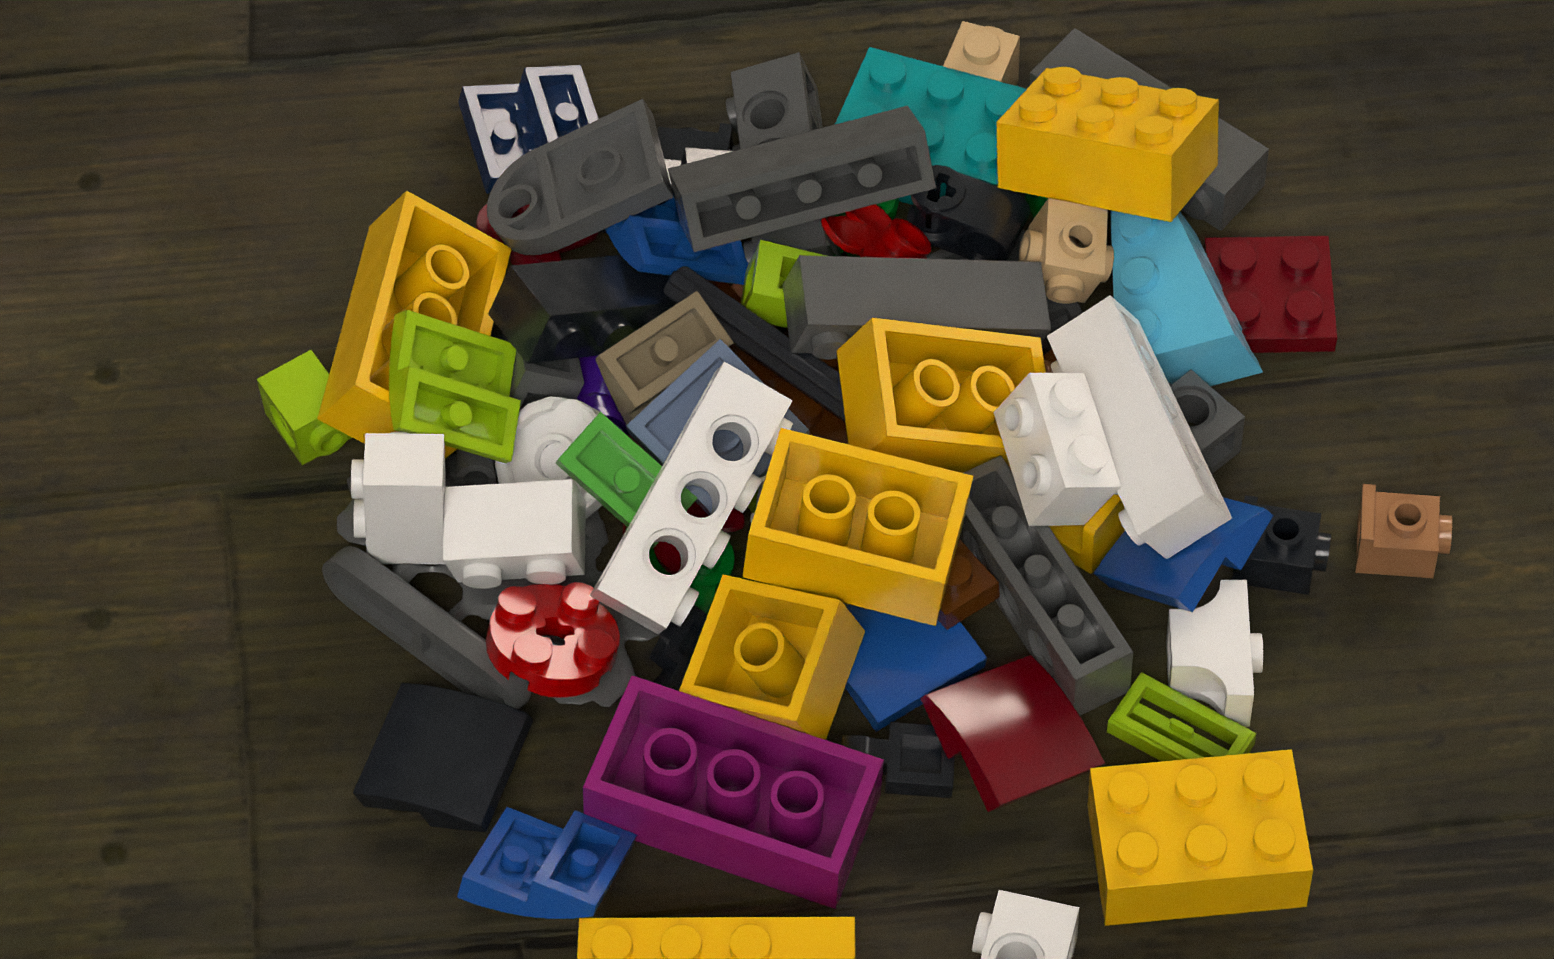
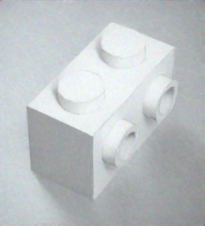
M1029 373L993 412L1029 526L1085 525L1121 488L1085 373Z
M402 431L365 433L364 460L352 459L351 497L355 499L354 538H366L367 554L381 564H445L443 562L444 497L446 487L444 434H410Z
M573 479L445 487L443 562L457 582H463L466 586L482 589L497 587L502 583V580L526 578L535 584L551 585L563 582L566 576L585 575L586 501Z

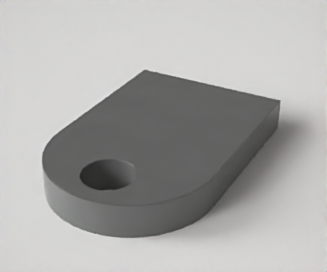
M641 99L524 154L500 175L488 198L487 217L490 225L505 245L514 252L524 255L548 254L627 219L629 215L634 216L673 198L654 116L645 101ZM529 205L527 210L521 215L511 218L519 208Z

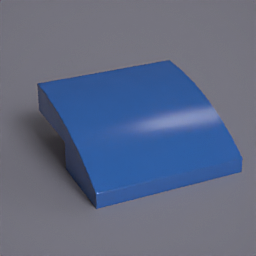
M674 196L664 204L653 206L634 216L629 215L627 219L605 229L620 255L639 272L671 275L673 271L686 266L706 280L744 285L748 262L745 258L741 240L694 252L680 225Z
M1223 497L1232 519L1175 555L1165 559L1147 543L1141 546L1135 544L1125 531L1105 555L1094 575L1111 588L1193 612L1221 565L1238 570L1243 568L1274 515L1265 508Z
M854 605L846 606L865 630V634L845 688L875 732L922 705L923 703L920 698L926 694L958 683L985 667L986 655L961 622L946 630L938 620L936 626Z
M506 807L463 875L457 898L481 907L526 917L546 919L593 917L631 851L637 834L576 810L564 829Z

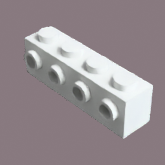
M1109 295L1049 334L1047 339L1057 358L1051 364L1052 372L1085 373L1121 484V488L1115 495H1119L1125 509L1120 511L1118 516L1123 528L1132 541L1138 546L1147 543L1165 559H1168L1231 520L1232 516L1139 320Z

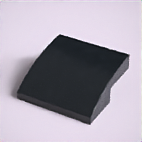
M401 683L353 794L364 807L418 812L430 827L486 832L531 728L533 719L528 713L482 697L445 688Z

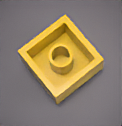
M722 575L679 691L826 740L865 630L839 599Z

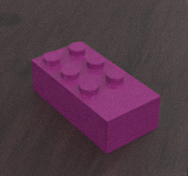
M631 676L583 785L584 814L637 834L635 839L637 842L836 909L881 795L884 759Z

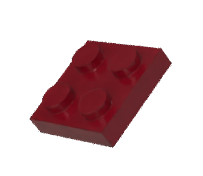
M1329 236L1205 238L1204 251L1223 288L1222 291L1243 329L1242 333L1252 353L1335 352L1337 328Z

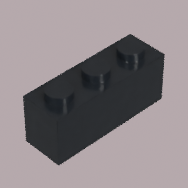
M621 255L512 265L509 267L488 315L525 362L530 364L598 356L676 304L669 300L663 291L670 275L639 272L629 265Z

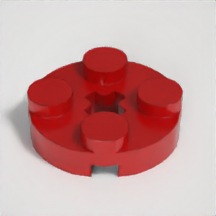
M574 582L566 586L534 584L524 587H507L501 591L497 606L490 617L486 636L487 654L496 670L508 680L510 672H513L519 678L529 681L527 690L547 697H574L592 691L599 686L601 676L608 671L611 672L620 645V633L617 623L612 614L600 604V601L590 596L594 588L585 583ZM542 635L560 637L564 640L563 645H553L550 638L542 637Z

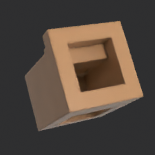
M1363 484L1357 516L1355 573L1433 578L1438 554H1449L1452 540V516L1439 515L1440 496L1376 492V485Z

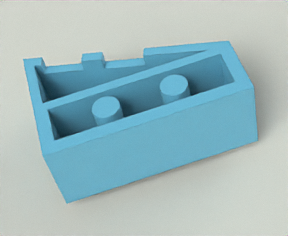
M1110 211L1111 243L1114 249L1112 267L1113 297L1139 320L1167 381L1173 384L1190 370L1194 371L1210 386L1263 373L1257 358L1252 353L1242 333L1243 329L1225 298L1222 291L1223 288L1197 234L1181 212L1178 213L1172 222Z

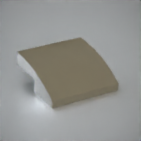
M698 291L595 358L606 386L626 424L633 420L719 339L728 347L734 343Z

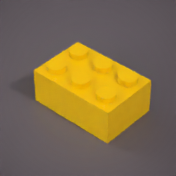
M1070 67L1046 68L996 122L998 188L1172 222L1218 166L1219 99L1197 96L1195 92L1185 88L1164 90L1142 86L1130 78L1116 77L1104 79L1083 75L1078 70Z
M871 318L837 350L848 445L960 473L973 469L1000 455L1010 468L993 412L1029 373H1046L1041 338Z
M780 428L748 534L743 578L839 599L846 604L936 626L966 514L973 476Z
M1292 749L1090 768L1087 807L1105 926L1307 907L1313 866Z

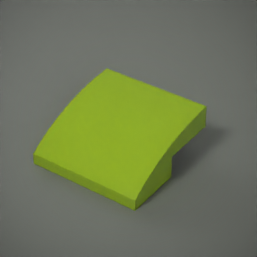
M410 310L395 314L389 363V400L393 429L410 434H444L446 446L502 463L511 462L521 400L509 397L516 356L514 346L510 342Z

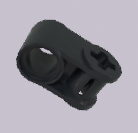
M933 165L932 170L936 188L910 195L913 205L909 208L907 221L925 234L931 246L965 257L968 260L1007 261L1030 215V207L1026 200L1015 191L998 188V185H992L961 174L950 167ZM945 183V196L940 197L941 184ZM927 215H932L930 228L926 227Z

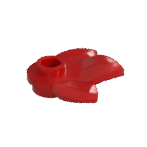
M876 204L845 212L846 216H829L821 220L824 232L836 246L845 252L856 254L860 257L927 259L928 254L931 252V244L919 228L903 219L896 218L891 220L888 214Z

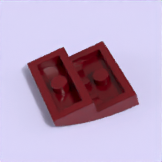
M1031 655L931 692L920 698L947 758L962 755L988 813L1090 772V768L1100 767L1105 764L1092 736L1070 700L1044 667Z

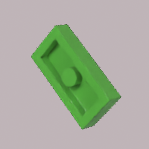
M601 412L555 462L626 527L631 523L662 467ZM684 487L681 493V503L685 511H687L697 500V497ZM659 542L653 543L650 548L653 549Z

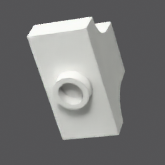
M1220 580V588L1217 595L1206 605L1195 608L1193 612L1183 609H1169L1166 637L1168 686L1191 699L1206 702L1219 714L1244 727H1250L1254 699L1253 673H1262L1263 671L1262 634L1250 633L1247 580Z

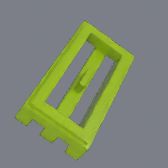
M1142 672L1111 715L1107 724V732L1160 761L1248 754L1255 745L1256 733ZM1144 698L1232 746L1227 750L1195 733L1194 728L1175 718L1169 719L1139 702Z

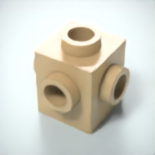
M1048 198L1029 225V230L1024 233L1021 241L1019 261L1041 262L1046 297L1049 300L1062 304L1085 303L1099 283H1105L1108 280L1113 267L1114 249L1112 246L1106 245L1107 209Z

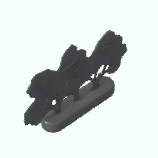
M450 454L445 459L446 487L456 486V454ZM351 477L346 480L351 493ZM352 499L347 508L337 516V532L348 542L366 546V538H354L355 499ZM598 510L586 518L585 575L566 576V579L557 585L566 586L570 583L580 582L594 588L603 571H598L596 568L595 559L600 555L601 549L609 540L604 521L600 518ZM351 546L342 548L323 564L322 573L330 590L343 604L464 693L489 699L521 710L529 702L532 692L527 690L529 681L519 678L513 672H510L509 680L500 674L489 659L486 639L461 621L467 615H478L482 619L490 620L497 606L501 591L507 587H524L534 585L535 583L528 581L526 578L502 580V583L497 587L482 589L464 585L463 582H458L463 588V598L447 612L409 584L418 573L425 572L444 573L455 579L446 564L435 566L393 564L391 571L366 552ZM600 602L612 614L620 633V645L615 664L611 672L608 671L601 676L599 686L592 691L574 697L553 698L559 704L574 703L581 705L595 701L601 707H610L624 694L631 676H635L632 662L624 643L628 639L647 641L661 635V633L656 634ZM545 635L551 639L553 645H563L564 640L560 637Z

